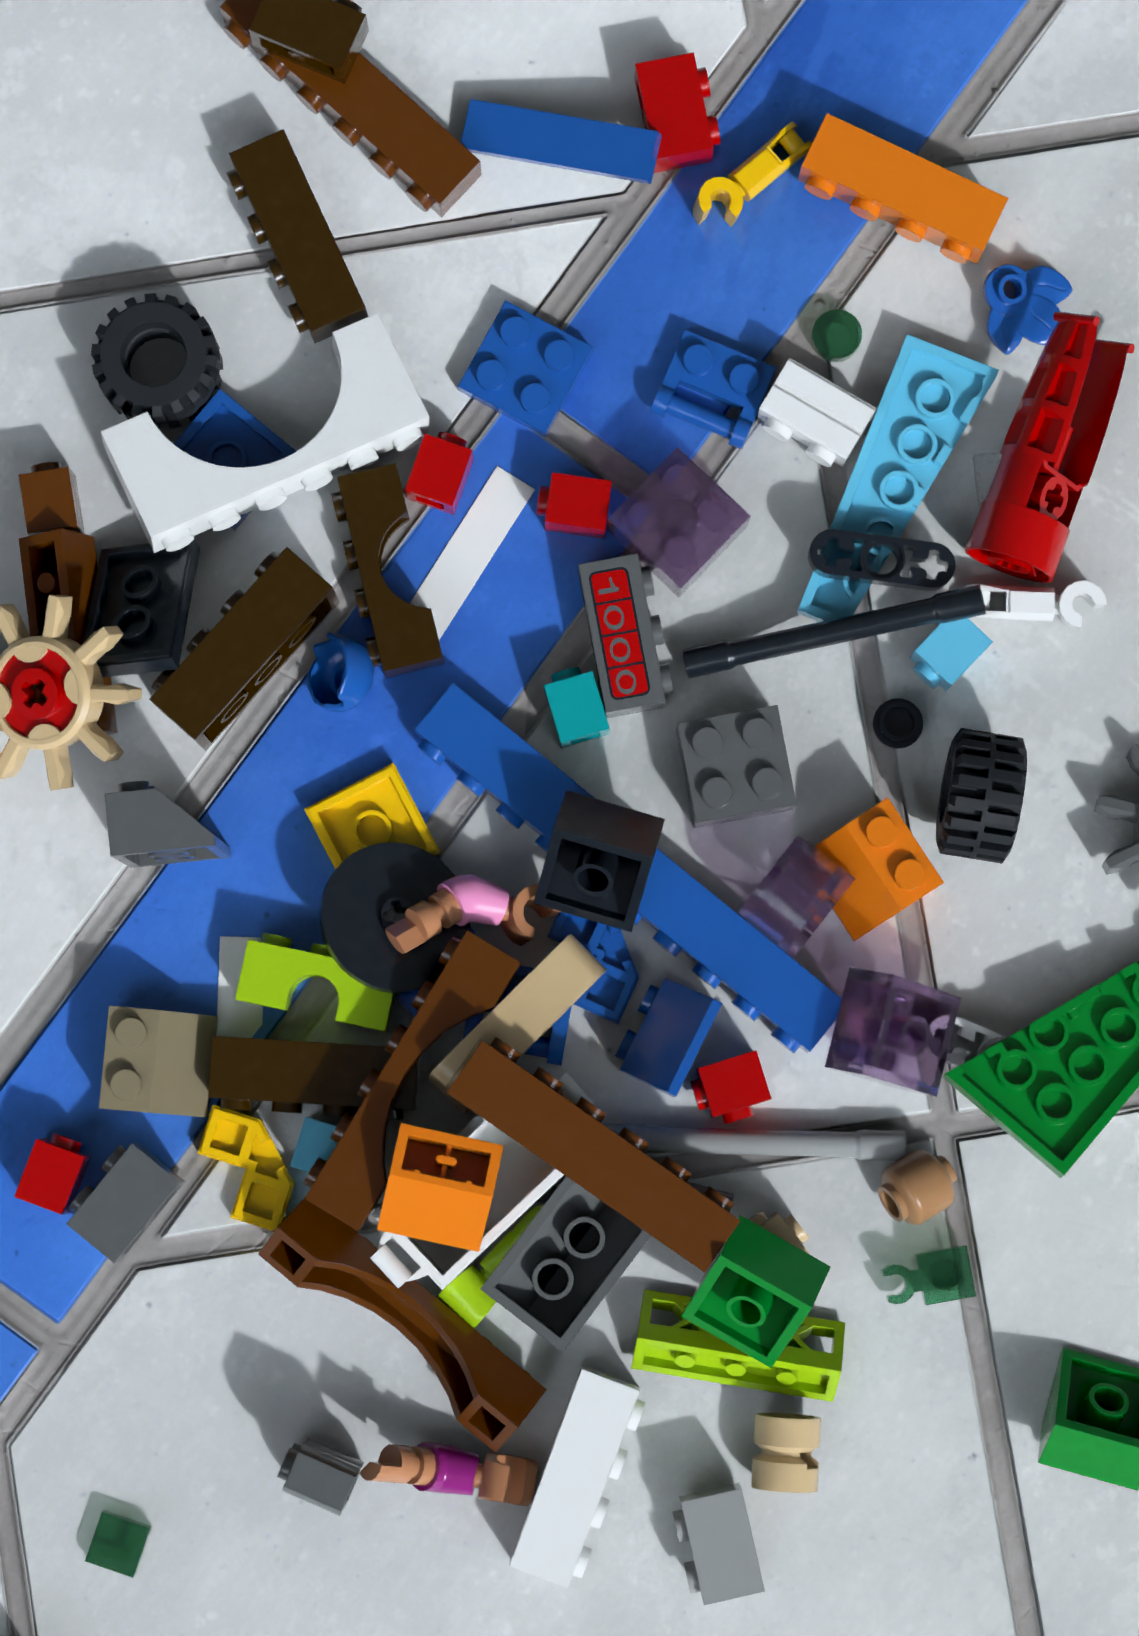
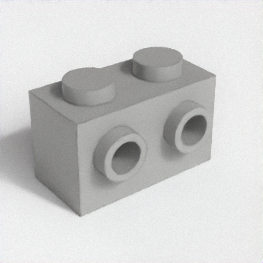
M735 1483L679 1496L682 1509L672 1513L679 1542L688 1540L690 1542L694 1561L684 1563L690 1593L701 1592L704 1605L765 1592L740 1484Z

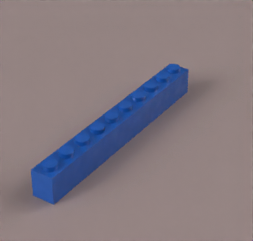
M454 683L414 729L416 735L422 739L417 747L425 755L440 766L445 760L453 764L461 771L456 779L477 797H480L486 791L496 799L500 805L495 811L515 828L519 829L525 823L540 836L534 843L546 853L566 790L595 798ZM656 848L634 924L637 925L643 919L657 931L652 939L674 957L682 951L697 963L693 967L692 972L713 989H716L721 983L733 992L736 997L731 1003L754 1022L761 1015L776 1027L770 1035L794 1054L799 1047L806 1053L811 1052L849 1004Z

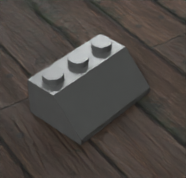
M149 781L118 784V792L105 794L110 856L128 867L137 868L231 858L229 846L154 786H149Z
M566 1176L480 1289L563 1353L651 1235Z

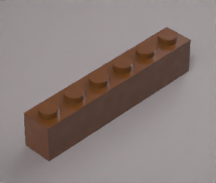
M226 0L220 6L224 23L226 24L223 30L227 36L242 49L250 45L262 56L259 60L262 67L277 81L281 82L286 78L299 90L295 93L297 98L311 112L318 114L322 110L335 122L332 125L333 130L343 141L351 147L359 143L371 154L368 158L369 162L381 175L389 180L395 175L408 187L405 191L407 197L422 211L427 212L431 208L442 218L482 175L480 160L362 54H358L348 79L343 84L253 46L249 28L262 0Z
M495 1037L490 1045L479 1038L444 1088L446 1093L705 1273L740 1222L738 1218L729 1213L735 1203L710 1186H708L703 1194L687 1183L692 1173L666 1156L661 1164L644 1153L649 1143L625 1126L619 1134H616L601 1123L606 1117V1113L582 1096L576 1105L559 1094L564 1084L542 1068L538 1067L532 1075L516 1064L522 1054L499 1038Z

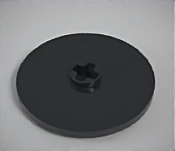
M378 843L351 854L329 877L320 902L319 918L321 932L326 947L335 962L357 982L382 992L408 993L418 991L427 979L432 983H436L445 968L443 964L438 962L442 952L453 935L462 940L466 931H470V922L464 926L455 924L450 928L442 927L441 933L402 954L391 944L385 928L394 924V922H386L384 916L391 910V906H393L396 913L405 914L406 909L422 900L428 902V897L437 892L438 885L445 880L455 877V875L433 854L405 843Z

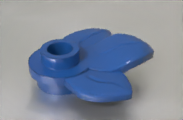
M1002 265L993 269L987 275L983 285L984 299L990 307L986 329L992 343L1005 355L1010 354L1016 349L1022 337L1030 342L1046 345L1047 340L1058 323L1053 320V314L1056 311L1060 312L1056 304L1066 299L1072 293L1073 289L1069 281L1061 273L1046 266H1037L1027 271L1015 265ZM1007 280L1011 281L1016 288L1015 296L1012 299L1008 298L1003 291Z

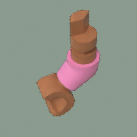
M474 874L455 876L440 883L437 887V892L428 897V902L422 900L407 908L405 917L385 928L391 944L402 954L441 933L442 927L450 928L455 924L464 926L469 922L495 926L501 924L505 935L513 943L523 946L533 939L535 928L529 925L524 918V906L534 909L541 918L554 917L561 911L534 904L538 884L525 887L516 895L510 897L508 889Z

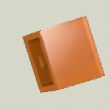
M401 1123L377 1230L479 1252L504 1145Z

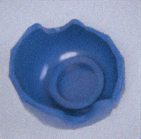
M328 632L327 638L330 640L313 646L316 659L310 668L308 689L313 702L331 712H344L359 705L371 690L374 666L368 649L359 641L348 636Z

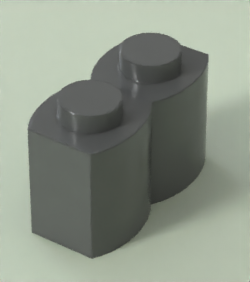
M308 1437L302 1446L294 1443L292 1448H289L277 1477L286 1481L282 1491L340 1516L349 1500L364 1462Z

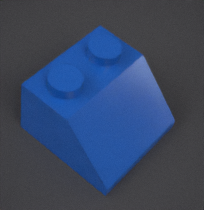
M667 978L663 980L660 988L650 984L637 1010L645 1014L646 1017L638 1033L630 1029L627 1030L615 1054V1057L623 1060L619 1071L671 1097H676L722 1003Z

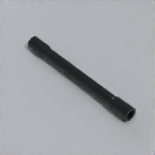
M979 584L938 593L927 599L735 641L723 640L683 649V660L687 676L690 679L731 670L738 665L894 631L985 615L986 609Z

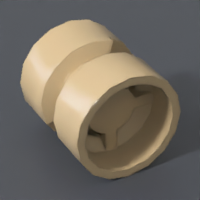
M755 1413L753 1442L761 1448V1453L752 1458V1488L787 1493H813L818 1491L819 1462L811 1455L812 1451L820 1447L821 1417L794 1413Z

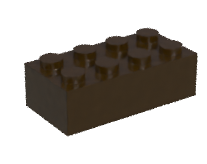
M288 547L280 555L275 552L270 553L260 563L254 572L258 579L245 593L240 589L237 590L222 606L220 613L224 617L211 631L206 627L203 628L189 642L186 651L190 654L179 665V669L163 671L151 686L155 693L149 700L205 751L209 749L340 603L333 587Z

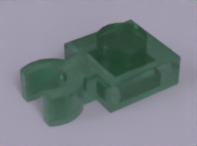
M967 1245L916 1253L914 1255L917 1269L909 1270L899 1264H890L881 1269L882 1276L898 1274L904 1280V1287L901 1292L886 1295L887 1302L892 1304L905 1303L914 1295V1292L919 1291L922 1292L924 1305L976 1296Z

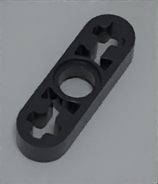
M836 529L820 532L813 539L808 550L810 567L816 574L824 578L922 591H936L943 588L953 577L956 568L953 553L940 543ZM828 541H833L837 543V551L853 554L855 550L854 543L862 544L863 548L858 556L859 571L850 570L853 559L840 558L836 561L834 567L827 566L826 558L818 555L817 549H825ZM876 547L888 548L895 556V568L887 574L875 573L867 563L869 551ZM904 550L913 551L909 560L912 562L922 563L926 561L929 554L936 555L937 564L945 566V571L938 572L934 580L926 578V570L910 567L908 570L909 578L901 577L900 573L905 565Z

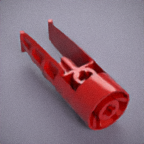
M1059 311L1053 314V320L1058 323L1046 342L1019 402L1001 448L1000 454H1002L989 493L986 500L982 501L965 547L967 555L985 566L1033 582L1049 583L1053 581L1070 534L1068 528L1083 487H1086L1090 481L1106 434L1122 379L1127 353L1132 354L1135 349L1134 344L1096 339L1097 327L1100 322L1098 316Z

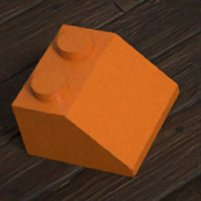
M888 797L798 857L853 941L867 934L944 883Z

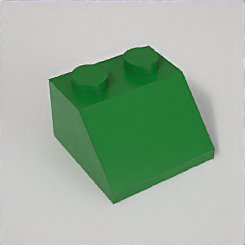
M739 1215V1224L706 1270L681 1317L772 1368L812 1309L831 1266Z
M1063 1347L1042 1421L1038 1463L1138 1491L1139 1368Z

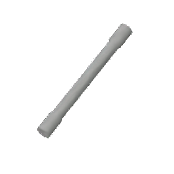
M602 1123L616 1134H619L625 1126L649 1143L644 1152L645 1154L651 1152L854 1157L859 1160L897 1161L906 1154L905 1130L861 1129L855 1132L672 1128L649 1127L644 1124Z

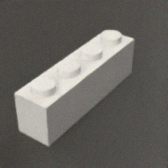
M581 1365L512 1553L510 1567L566 1588L570 1584L572 1575L582 1578L592 1551L591 1548L583 1546L590 1526L600 1529L610 1502L609 1499L601 1497L608 1477L618 1480L628 1451L619 1448L625 1430L627 1428L636 1431L646 1402L637 1399L640 1392L638 1386Z

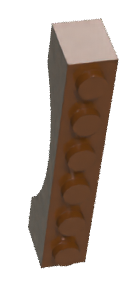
M468 930L462 940L453 935L438 960L445 968L436 983L434 984L428 979L424 982L411 1004L412 1007L419 1011L408 1028L402 1024L398 1025L384 1049L391 1054L385 1067L381 1072L372 1068L357 1095L364 1098L354 1117L347 1112L344 1114L330 1137L331 1140L338 1143L327 1161L318 1157L303 1184L310 1188L304 1199L357 1231L362 1229L386 1189V1130L393 1102L406 1075L423 1052L445 1032L473 1016L494 1009L521 966V962Z
M303 1199L279 1225L258 1255L296 1287L320 1290L346 1298L374 1312L398 1329L419 1350L435 1371L449 1398L456 1420L496 1453L519 1428L547 1389L416 1280L407 1281L397 1288L370 1259L378 1250L371 1241L341 1220L308 1200Z

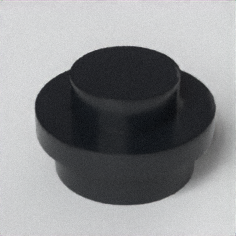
M902 698L890 699L881 704L876 710L872 723L873 731L883 745L893 749H903L911 746L920 737L923 730V717L914 703Z

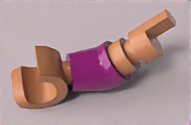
M421 1442L417 1446L411 1447L389 1444L381 1451L378 1462H369L359 1473L366 1481L412 1484L419 1491L472 1496L474 1489L477 1488L479 1489L477 1498L517 1506H529L534 1495L538 1468L534 1460L490 1452L485 1454L484 1463H480V1454L449 1444Z

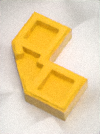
M212 1105L197 1154L245 1168L230 1218L275 1232L284 1221L295 1182L263 1120Z

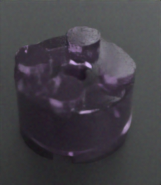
M798 835L767 876L760 882L738 914L748 924L794 959L812 935L804 928L806 927L814 933L836 904L829 896L838 902L856 878L809 841L804 840Z

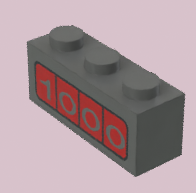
M638 554L578 564V575L606 718L665 708V695L673 693V685L669 665H659L656 645L664 644L659 614L649 615L646 597L655 595L650 566L640 567Z

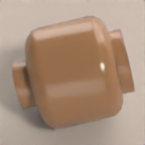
M916 1149L884 1169L881 1175V1186L878 1188V1195L883 1207L897 1222L904 1220L909 1224L921 1225L952 1204L955 1197L952 1183L956 1182L957 1178L953 1167L945 1157L941 1155L935 1157L927 1150Z

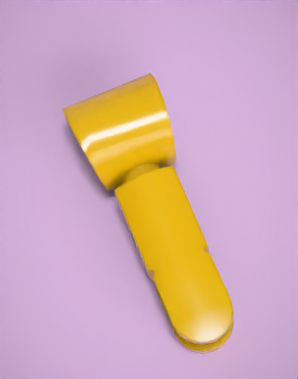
M792 121L728 174V178L713 177L707 180L700 188L693 206V216L697 224L700 225L707 218L712 201H720L726 207L724 220L732 227L742 210L743 200L747 202L752 200L781 174L808 153L812 142L808 141L805 143L795 131L797 125ZM778 144L790 155L783 162L772 150Z

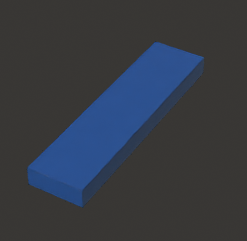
M470 99L461 144L471 153L651 184L662 135L654 130Z

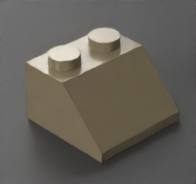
M109 1006L99 1108L208 1117L212 1037L216 1036L218 1016Z

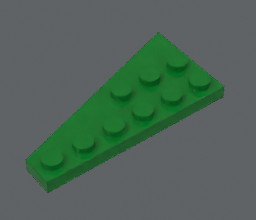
M1139 961L1134 962L1102 983L1088 989L942 1076L1059 1178H1062L1139 1087Z

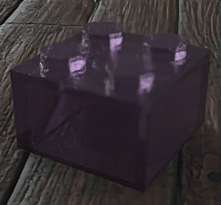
M677 447L607 519V530L632 554H638L639 561L645 566H650L651 572L677 597H680L748 527L751 516Z
M849 967L825 1067L892 1088L937 1097L961 997L893 974Z

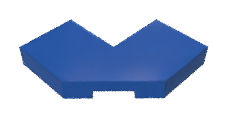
M560 912L556 915L547 937L561 943L569 934H572L607 969L573 1005L615 1024H619L639 980L621 929Z

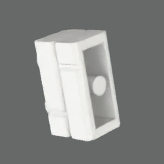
M789 358L761 404L757 417L764 421L762 425L763 430L774 438L788 442L789 438L792 437L807 446L806 455L817 463L831 467L833 462L843 467L870 423L876 408Z

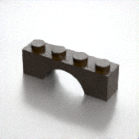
M396 463L337 477L340 491L331 493L338 523L348 521L352 539L343 541L349 570L359 569L363 588L356 589L354 592L361 619L371 617L375 636L366 638L373 666H382L386 678L445 664L431 608L419 607L403 601L389 589L382 576L381 564L386 544L401 526L410 521Z

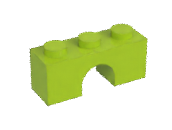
M262 933L261 942L248 939L235 1000L289 1012L293 993L297 986L308 978L323 977L330 980L338 992L339 1003L335 1021L388 1032L396 993L374 990L354 980L335 962L325 945L312 943L311 951L306 952L292 949V939L278 935Z

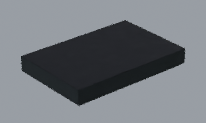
M195 538L189 545L172 552L163 549L154 553L150 543L101 549L82 644L93 632L102 627L118 626L123 632V636L115 646L103 654L96 662L102 678L179 669L200 554V547Z

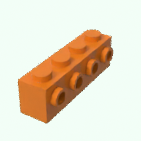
M828 113L801 165L798 177L799 181L805 183V189L811 194L825 200H831L833 196L850 204L849 209L857 216L869 221H876L877 218H880L895 225V231L902 237L914 242H921L922 239L941 247L940 252L945 257L963 264L967 263L968 260L975 264L978 263L1009 199Z

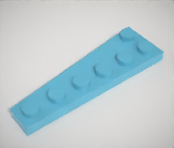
M907 334L830 529L900 538L993 384L999 370ZM828 541L826 548L821 550L820 555L826 558V565L834 567L836 561L840 558L853 559L850 570L859 571L858 556L863 545L854 543L855 550L853 554L837 551V543ZM876 547L869 551L867 563L870 569L875 573H879L891 550L885 547ZM813 571L797 613L818 622L853 615L871 584L824 578Z

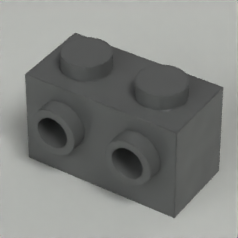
M132 1143L128 1149L119 1145L101 1167L107 1174L98 1186L93 1189L90 1185H87L68 1208L74 1215L66 1224L113 1263L120 1262L186 1182L139 1143Z

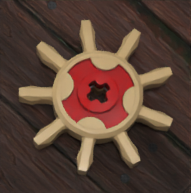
M49 595L42 636H30L21 615L13 604L0 605V631L8 644V648L0 655V729L9 737L5 748L0 754V779L15 777L22 768L30 749L43 750L50 791L74 787L68 746L81 741L96 757L104 762L119 760L124 754V751L115 740L106 734L96 723L101 715L104 702L120 705L142 699V688L125 683L104 685L102 674L96 662L103 654L111 650L123 636V632L118 626L100 628L93 632L82 645L67 638L72 611V596Z

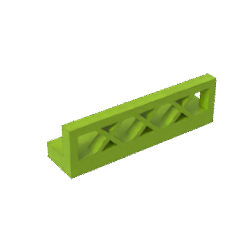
M644 1289L631 1369L829 1402L834 1401L842 1372L845 1322L806 1316L773 1367L770 1368L681 1317L691 1297ZM653 1308L671 1311L681 1321L673 1326L650 1323L651 1310ZM809 1335L832 1338L831 1353L811 1350L802 1340Z

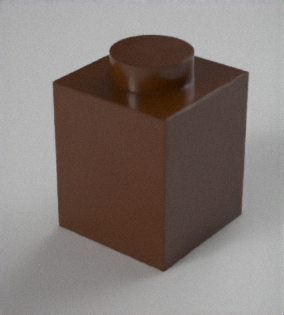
M45 462L31 466V473L18 475L27 534L29 536L60 528L85 534L76 476L69 467L61 468V463Z

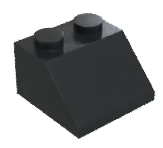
M566 790L553 828L534 904L632 932L665 819Z

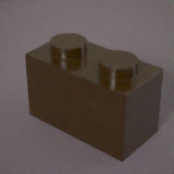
M262 0L249 28L253 46L345 84L369 32L366 14L362 13V8L351 0Z

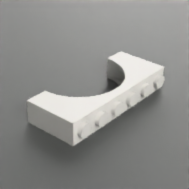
M378 313L332 332L333 353L341 374V386L336 405L319 433L304 447L281 460L265 465L244 468L226 467L204 462L187 454L171 443L154 424L148 412L101 431L104 449L154 553L163 549L172 552L184 548L199 533L211 528L213 531H222L230 528L245 513L257 508L260 511L271 510L281 505L287 499L286 496L303 488L306 491L317 490L327 485L333 479V475L349 468L352 471L363 470L374 464L378 460V456L395 448L397 451H406L422 442L424 434H429L430 416Z

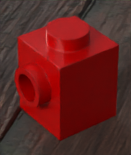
M757 1050L697 1068L696 1071L699 1079L690 1081L698 1110L708 1108L711 1118L722 1115L724 1124L753 1116L752 1105L772 1099Z

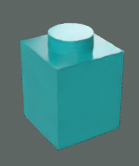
M574 667L552 674V683L544 685V693L561 749L609 735L610 728L593 671L582 674L580 667Z

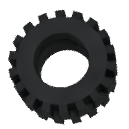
M156 293L144 294L145 302L137 303L135 298L131 297L124 301L127 306L125 310L119 313L114 307L107 314L110 320L107 326L99 324L95 332L99 341L98 344H92L91 356L95 360V364L91 365L93 374L99 383L98 386L112 407L120 415L123 413L128 420L148 412L159 430L160 424L165 423L169 425L170 429L181 427L179 420L188 416L192 422L199 414L197 410L202 405L206 406L212 399L213 390L220 389L222 379L219 372L223 370V359L219 352L220 347L204 316L200 317L196 308L188 302L185 305H181L177 297L166 294L165 300H159ZM158 338H167L180 343L186 351V360L181 372L172 381L160 386H146L134 381L130 375V363L134 353L140 346Z
M965 728L959 729L949 748L939 797L936 843L940 854L1001 864L1004 862L1014 844L1023 804L1027 773V750L1023 738Z

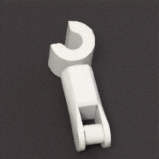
M1085 580L1070 584L1060 595L1055 594L1054 587L980 584L986 614L971 618L1053 622L1054 615H1058L1063 624L1069 628L1079 630L1082 628V616L1073 609L1072 602L1074 598L1083 597L1092 608H1103L1107 605L1102 589L1095 583ZM970 584V585H966V587H970V586H974V585H979V584ZM990 593L1005 594L1004 611H990Z

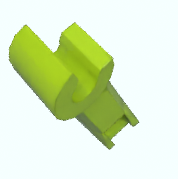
M544 1205L531 1209L513 1228V1232L509 1231L479 1263L483 1267L481 1271L475 1265L470 1266L449 1283L438 1295L454 1313L471 1327L475 1328L496 1303L494 1299L480 1288Z

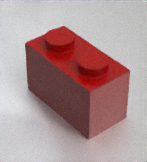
M694 52L636 63L634 81L644 129L658 131L662 135L654 173L712 162L713 146L720 144V133L716 115L707 116L703 98L711 96L709 79L705 67L697 68Z

